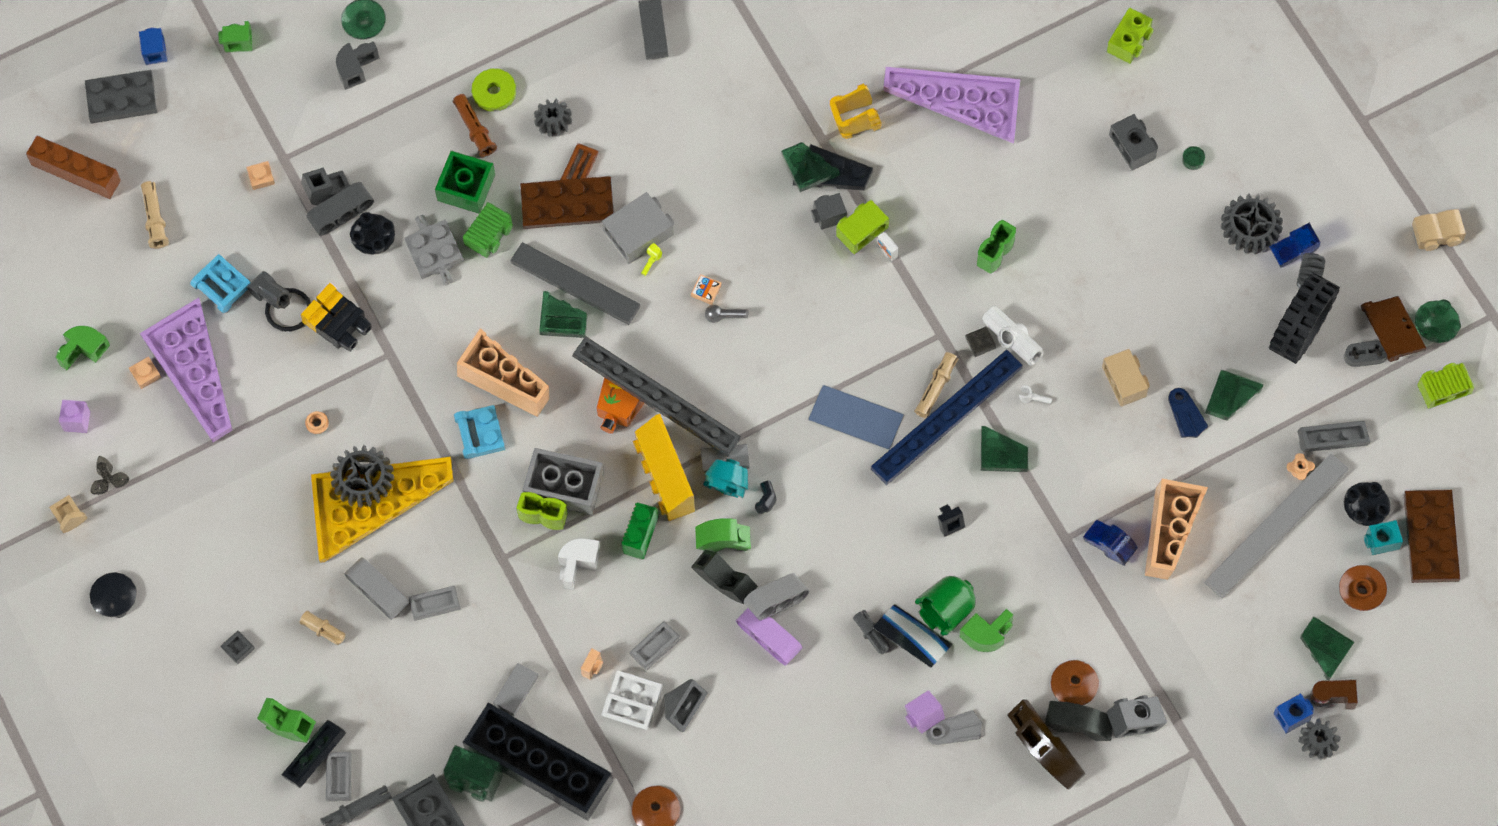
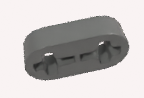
M1380 341L1350 344L1344 353L1345 362L1352 367L1377 365L1385 362L1387 359V354ZM1375 348L1382 352L1380 357L1377 356V353H1373ZM1352 351H1355L1356 354L1359 355L1358 359H1355L1354 356H1350Z

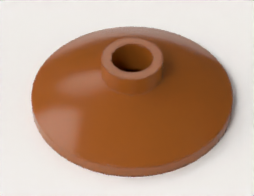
M1357 565L1349 568L1342 575L1339 583V592L1343 601L1351 608L1359 611H1369L1382 604L1387 594V584L1383 575L1375 568ZM1358 588H1364L1366 593L1360 594Z
M1070 660L1060 664L1054 670L1051 677V689L1059 701L1086 705L1097 694L1099 687L1098 676L1087 663ZM1076 677L1080 680V682L1078 684H1073L1071 682V679Z
M647 787L640 791L633 801V819L638 826H674L680 815L678 798L671 790L665 787ZM653 804H659L660 809L654 811L651 809V806Z

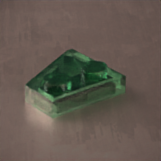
M543 291L539 334L584 338L587 329V313L578 308H573L564 300L556 299L548 291Z

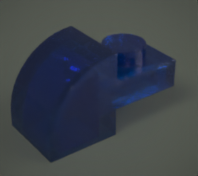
M1310 222L1290 232L1289 237L1269 246L1280 268L1300 258L1302 259L1305 253H1314L1320 247L1321 242Z
M1097 519L1083 536L1086 543L1102 550L1106 557L1123 566L1138 549L1133 539L1121 528L1114 524L1109 526Z

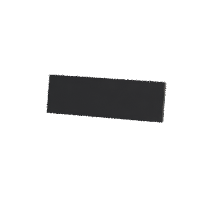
M327 720L281 775L287 781L301 788L345 736L346 732L338 725Z

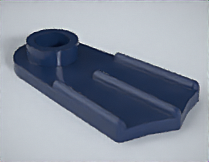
M1175 388L1171 390L1168 401L1181 438H1198L1208 428V424L1185 389ZM1181 395L1183 396V399L1177 400L1175 396Z

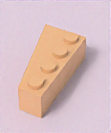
M480 328L457 362V377L538 417L549 400V386L531 370L524 368L518 362V359L512 354L509 355L505 352L499 343L495 340L492 341L486 335V332Z
M1161 479L1155 490L1145 576L1168 580L1172 575L1208 487Z

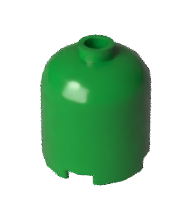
M946 576L916 598L915 604L920 605L921 610L918 613L924 622L932 630L937 627L941 630L940 634L946 636L971 614L975 608L976 599L973 592L974 588L969 581L956 576Z

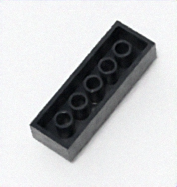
M489 702L463 741L464 749L468 753L589 821L613 782L612 773Z

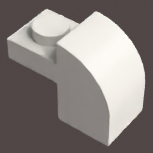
M580 538L574 539L562 547L558 554L559 565H562L560 580H563L564 589L574 590L578 568L597 570L600 554L599 541Z

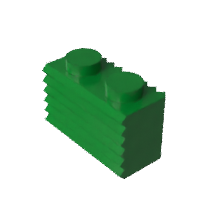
M637 502L633 508L632 516H630L631 520H629L621 545L625 555L643 560L659 515L657 508Z

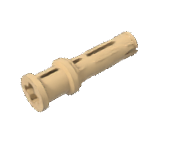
M146 181L141 184L147 214L145 228L149 232L150 239L148 245L150 248L159 249L169 244V239L165 236L164 230L166 223L160 215L155 182Z

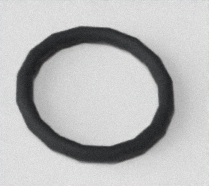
M285 288L290 293L300 295L306 301L307 307L311 303L309 297L303 291L296 288ZM266 303L265 315L273 328L292 332L305 325L302 321L292 327H283L276 324L270 315L271 304Z

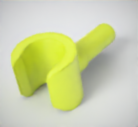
M655 243L651 244L646 251L650 258L641 272L644 276L647 275L652 264L662 257V251Z

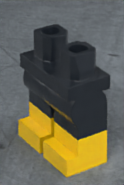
M331 283L316 297L317 301L313 300L301 313L302 323L332 343L337 349L342 347L350 352L358 343V340L352 336L355 330L365 336L372 329L371 323L365 318L364 311L338 292L337 288Z

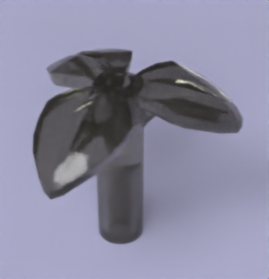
M99 456L96 462V472L103 479L94 481L90 492L94 495L104 494L108 491L109 483L115 488H120L128 483L129 476L123 472L111 475L113 471L112 464L106 458Z

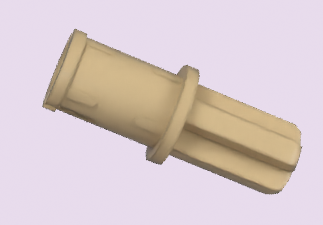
M309 611L303 613L299 621L300 624L316 632V636H323L336 645L344 641L345 633L330 625L327 619L322 620Z

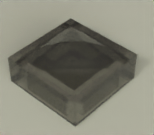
M987 326L965 335V339L975 357L996 349V344Z

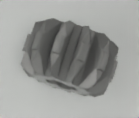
M556 98L553 103H550L548 99L545 101L546 105L539 103L538 110L534 112V117L536 118L534 122L535 126L539 127L541 134L547 132L548 136L551 137L553 133L560 136L561 130L567 132L568 125L572 124V118L570 117L572 113L571 109L567 108L565 101L559 104Z
M1305 253L1303 255L1296 283L1298 288L1303 285L1305 279L1312 272L1323 277L1326 262L1324 256L1316 253Z
M1318 718L1315 724L1308 721L1306 724L1307 728L1302 727L1300 733L1303 736L1299 737L1298 741L1304 744L1301 749L1302 752L1310 751L1309 758H1313L1314 754H1317L1319 760L1323 759L1324 754L1330 758L1333 755L1332 751L1338 750L1337 742L1340 741L1341 737L1335 735L1338 730L1337 727L1329 728V720L1323 725L1321 719ZM1318 736L1323 738L1321 743L1316 741Z

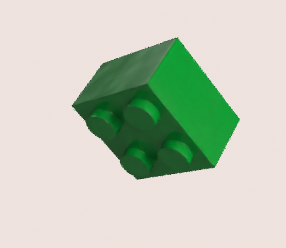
M450 151L435 187L437 201L479 214L495 177L493 163Z

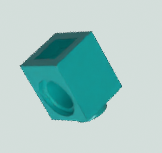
M1397 520L1368 527L1366 535H1364V542L1366 548H1370L1372 556L1400 550L1403 540ZM1377 535L1385 536L1388 541L1382 542L1378 540Z

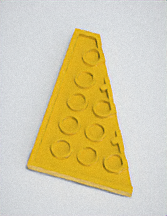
M451 457L389 464L394 469L391 473L394 475V481L390 482L392 489H385L388 495L387 497L380 495V503L372 500L371 507L367 505V502H363V506L360 508L357 502L350 506L348 500L345 502L341 501V495L337 496L334 492L336 488L331 485V481L334 480L330 476L331 472L311 474L319 562L324 563L454 482ZM353 469L347 470L344 481L352 474ZM358 471L359 477H361V479L364 478V480L367 482L366 475H361ZM381 471L372 480L373 486L379 481ZM363 488L355 489L356 491H365Z

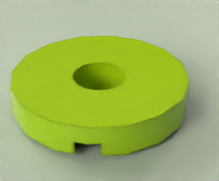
M491 68L482 71L475 77L471 92L475 103L480 108L494 112V110H504L513 103L516 97V84L508 72L502 69ZM497 86L500 88V91L497 94H491L488 92L489 88Z

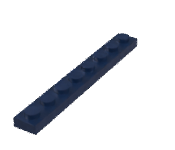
M1006 349L871 466V470L887 486L1018 373L1023 365Z

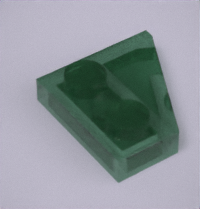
M803 142L781 151L800 192L840 175L836 167H832L824 161V158L819 154L813 153Z
M1221 370L1205 413L1228 421L1235 415L1238 409L1244 407L1255 394L1262 391L1264 384Z
M981 426V471L1028 472V447L986 426Z
M1314 616L1300 636L1303 644L1310 650L1312 658L1319 664L1324 672V677L1328 681L1332 678L1354 644V641Z

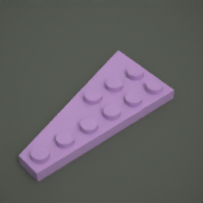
M886 67L883 91L1014 144L1020 79Z
M198 297L144 330L140 335L211 441L215 442L231 432L232 426L201 302Z

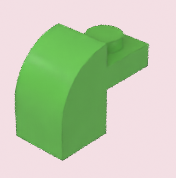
M76 326L63 334L67 344L59 348L56 359L65 370L70 368L81 353L96 363L109 348L110 344L106 336L94 328Z
M713 519L695 526L696 549H706L713 552H718L726 547L741 551L751 549L750 526L737 524V519Z
M1005 609L990 625L975 613L960 629L959 637L977 651H995L1004 645L1005 637L1001 634L1006 635L1013 627V614Z
M267 697L257 720L266 725L267 730L284 738L307 743L316 723L315 720L302 711L287 709L275 699Z

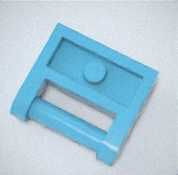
M218 254L191 280L190 285L195 289L201 290L218 306L217 309L222 313H226L232 304L248 290L247 286L251 282ZM208 277L228 294L224 299L205 283Z
M494 405L471 411H459L454 414L464 446L462 452L465 459L505 450ZM474 420L480 443L478 447H473L468 421Z

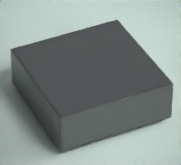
M236 631L221 645V649L236 664H239L255 649L239 631Z

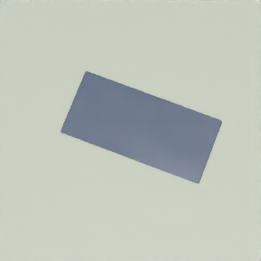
M823 385L809 420L890 449L904 414Z

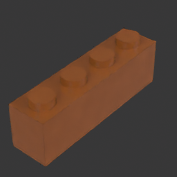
M38 135L26 153L31 166L108 199H111L121 182L115 168Z

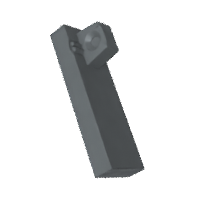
M1365 421L1300 427L1297 431L1300 439V448L1303 452L1367 446L1371 442Z

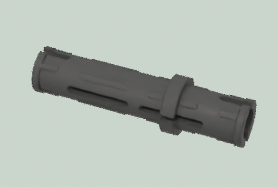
M383 785L345 807L344 805L339 806V810L320 818L325 826H339L345 822L348 824L352 822V818L392 799L391 794L387 792L386 785Z

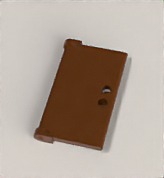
M1399 296L1374 303L1372 301L1365 302L1360 306L1383 346L1389 362L1397 361L1399 357L1427 349Z

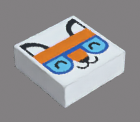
M883 232L878 236L877 246L892 262L898 258V246Z

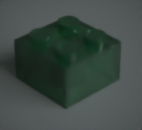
M457 745L454 746L443 770L446 782L451 790L458 793L468 792L472 798L481 802L485 800L492 802L503 777L499 762Z

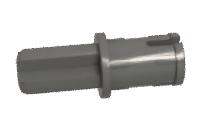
M866 610L858 612L853 617V620L864 633L863 637L869 639L879 654L886 653L890 649L888 642L880 632L873 628L875 623L871 620Z

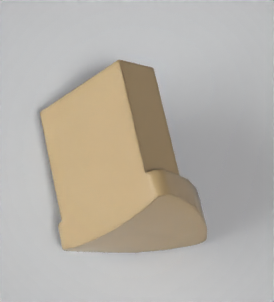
M70 495L49 507L60 523V530L63 533L73 530L87 519L85 513L80 512Z

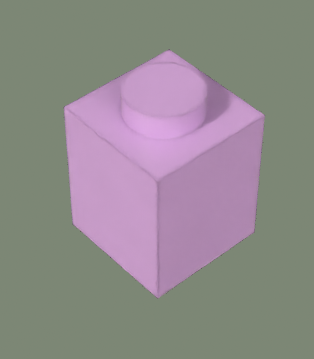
M62 400L59 423L65 432L87 433L90 410L86 402Z
M929 690L905 705L907 712L905 718L912 728L916 727L921 734L945 719L941 704Z

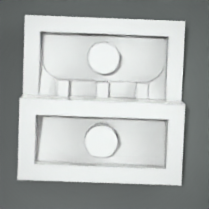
M617 670L601 716L647 730L658 703L663 684Z

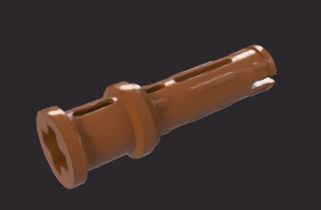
M465 94L457 95L453 98L452 102L470 132V140L478 148L477 153L480 157H487L493 154L497 149V145L488 136V129L479 122Z

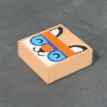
M700 274L691 292V297L712 305L721 288V282Z

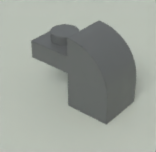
M374 41L363 43L356 49H352L351 44L347 43L339 50L336 57V66L345 90L366 82L361 66L380 59Z
M323 167L302 174L301 184L311 204L315 206L350 186L343 170L327 175Z

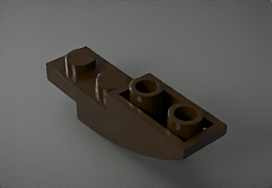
M1022 699L1007 714L1017 728L1015 734L1024 746L1066 789H1071L1086 774L1060 737H1056L1051 733L1028 700Z

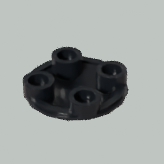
M370 212L362 213L350 230V239L354 247L360 252L370 255L380 254L389 249L395 238L393 222L382 215L371 214Z
M1377 482L1357 483L1351 486L1345 494L1343 501L1344 509L1349 518L1357 524L1363 526L1379 524L1384 521L1390 512L1389 498L1382 489L1381 484Z
M117 572L107 573L99 577L92 585L89 594L90 603L94 610L102 616L122 618L134 605L137 588L133 581L125 574Z

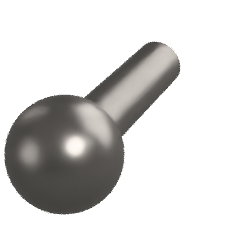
M710 305L705 310V317L712 323L719 322L722 318H748V310L722 309L718 305Z

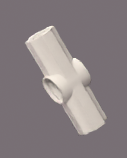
M997 306L991 307L984 314L983 322L998 335V341L1004 348L1011 347L1029 365H1034L1041 359L1044 354L1043 349L1028 336L1027 328L1023 324H1015Z

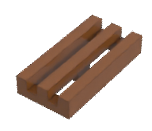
M577 143L560 180H568L567 178L581 150L584 153L571 179L578 178L590 153L591 156L580 177L587 178L599 154L598 150Z

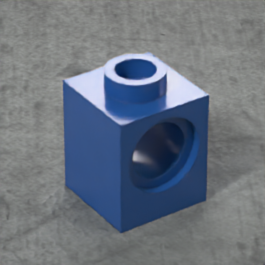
M147 28L144 31H139L141 53L145 65L168 62L165 38L161 28Z
M1300 693L1278 705L1273 714L1287 734L1310 721L1314 714V708L1309 699H1304ZM1290 709H1298L1301 712V716H1293L1290 713Z

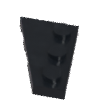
M810 144L793 180V186L806 184L821 188L822 186H834L837 189L864 191L873 173V168Z

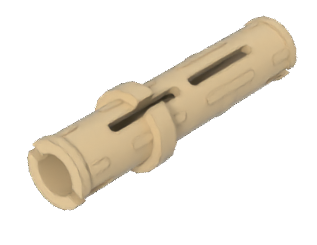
M945 352L937 369H934L932 380L914 410L918 416L925 419L929 416L943 387L951 379L950 374L959 360L956 355Z

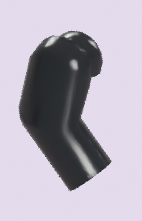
M770 480L760 484L763 496L755 504V510L759 514L771 511L777 501Z

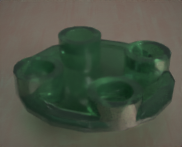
M1445 299L1426 302L1420 306L1415 315L1417 330L1422 337L1431 342H1448L1455 338L1461 328L1458 313L1451 306V303Z

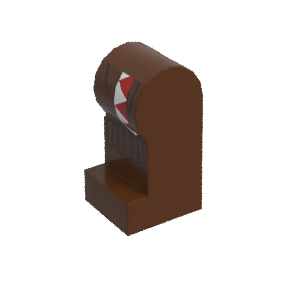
M1356 680L1318 681L1311 690L1310 699L1313 704L1320 707L1326 706L1328 703H1345V709H1355L1358 704Z

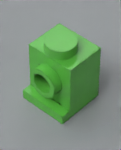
M244 21V25L230 24L229 26H222V31L218 32L219 44H223L225 52L252 51V29L249 21Z

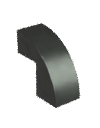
M705 549L691 566L712 587L741 604H744L746 596L758 587L747 574L734 571L717 552Z
M1050 701L1045 724L1057 732H1082L1094 741H1111L1113 729L1107 713L1075 703Z

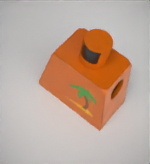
M605 377L597 404V415L604 419L600 428L612 434L617 424L628 427L644 403Z

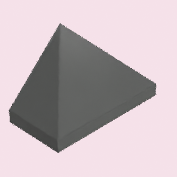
M693 679L684 682L664 695L665 718L680 732H684L708 692Z

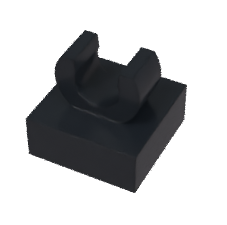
M948 504L939 508L942 514L938 516L940 531L944 537L965 528L963 512L959 506L952 510Z

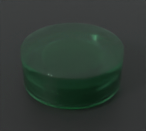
M1197 146L1186 148L1182 156L1183 165L1190 170L1200 169L1205 162L1204 151Z

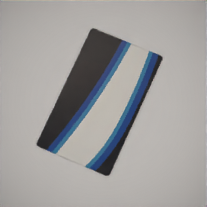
M895 604L873 626L875 630L930 668L952 646L949 641Z

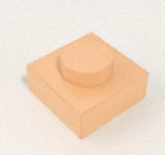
M268 161L246 167L253 190L275 184Z
M149 356L129 367L131 374L141 389L161 378Z
M591 648L581 667L583 677L591 680L593 674L597 675L603 662L601 661L599 651Z

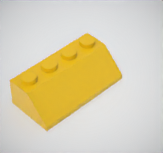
M657 414L635 431L636 440L632 442L636 453H641L644 459L641 461L644 473H649L652 481H649L651 490L654 495L658 494L660 501L657 502L662 515L666 514L668 521L695 512L694 495L660 414Z

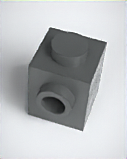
M840 193L831 196L823 195L815 200L814 209L811 210L814 223H819L821 230L837 225L843 217L847 216V211Z

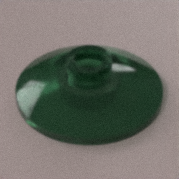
M355 0L346 6L341 16L344 31L349 36L360 40L370 39L378 35L386 22L384 9L373 0ZM363 21L368 22L367 24H361Z

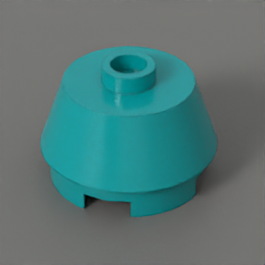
M729 458L726 461L716 459L704 474L703 486L709 489L714 487L715 490L725 495L743 498L745 491L748 490V470L739 466L740 462Z

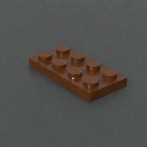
M611 176L520 183L524 229L602 223L604 219L614 213Z
M1452 490L1405 491L1404 504L1411 583L1459 582L1460 569Z

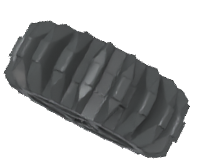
M1249 193L1246 199H1244L1240 195L1237 201L1232 199L1230 206L1225 207V214H1222L1221 217L1223 222L1221 223V230H1224V238H1229V245L1236 243V251L1242 247L1245 254L1249 249H1252V252L1256 254L1258 248L1264 252L1267 246L1272 248L1274 241L1277 242L1279 240V234L1283 230L1281 226L1283 219L1279 217L1281 214L1280 210H1274L1275 202L1267 204L1268 197L1260 200L1259 194L1252 198ZM1250 211L1247 214H1242V212ZM1254 218V225L1252 227V230H1250V222L1251 219ZM1256 234H1263L1261 236L1253 237Z
M363 445L361 450L358 451L357 447L354 446L352 453L345 450L346 457L338 456L337 460L339 463H333L332 467L335 471L330 473L331 478L334 479L331 481V485L336 488L334 490L337 496L341 495L340 498L343 502L348 500L350 506L357 502L358 507L362 508L363 502H367V505L371 507L372 500L380 503L379 496L387 497L388 494L385 489H392L390 482L394 481V475L391 474L394 469L392 465H389L390 459L388 457L384 458L382 451L376 453L375 447L367 451V447ZM360 462H369V464L362 465ZM350 467H352V474L348 476V479L346 481H344V476L347 470ZM358 471L361 475H366L367 482L364 480V478L361 479V477H359ZM381 471L379 481L373 486L372 480ZM363 488L365 491H356L355 489Z

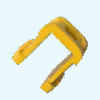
M864 83L858 85L856 90L844 96L837 95L830 99L832 114L841 136L845 139H850L853 137V134L862 131L881 129L882 124L875 108L868 109L845 121H842L840 117L842 113L872 104L871 94Z

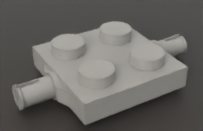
M420 215L423 223H421L419 216H417L415 220L420 230L404 239L422 279L440 274L444 285H448L446 276L450 283L453 282L448 270L453 265L464 261L448 223L445 219L428 226L424 215Z

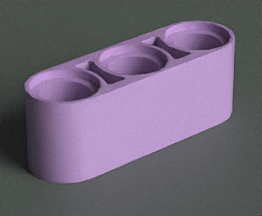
M747 608L736 619V623L744 632L785 666L802 649L801 644L771 617L760 621Z

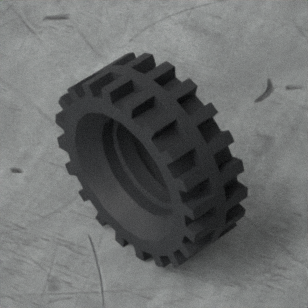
M1314 272L1310 273L1280 320L1270 341L1269 350L1297 364L1325 322L1337 298L1340 287Z

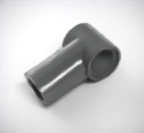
M262 271L247 286L248 291L253 297L259 301L265 300L277 309H285L290 304V298L292 297L290 292L277 284L272 276L265 271Z

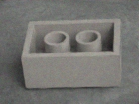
M534 448L522 492L536 493L543 499L556 498L566 504L567 510L593 515L604 475L603 463Z

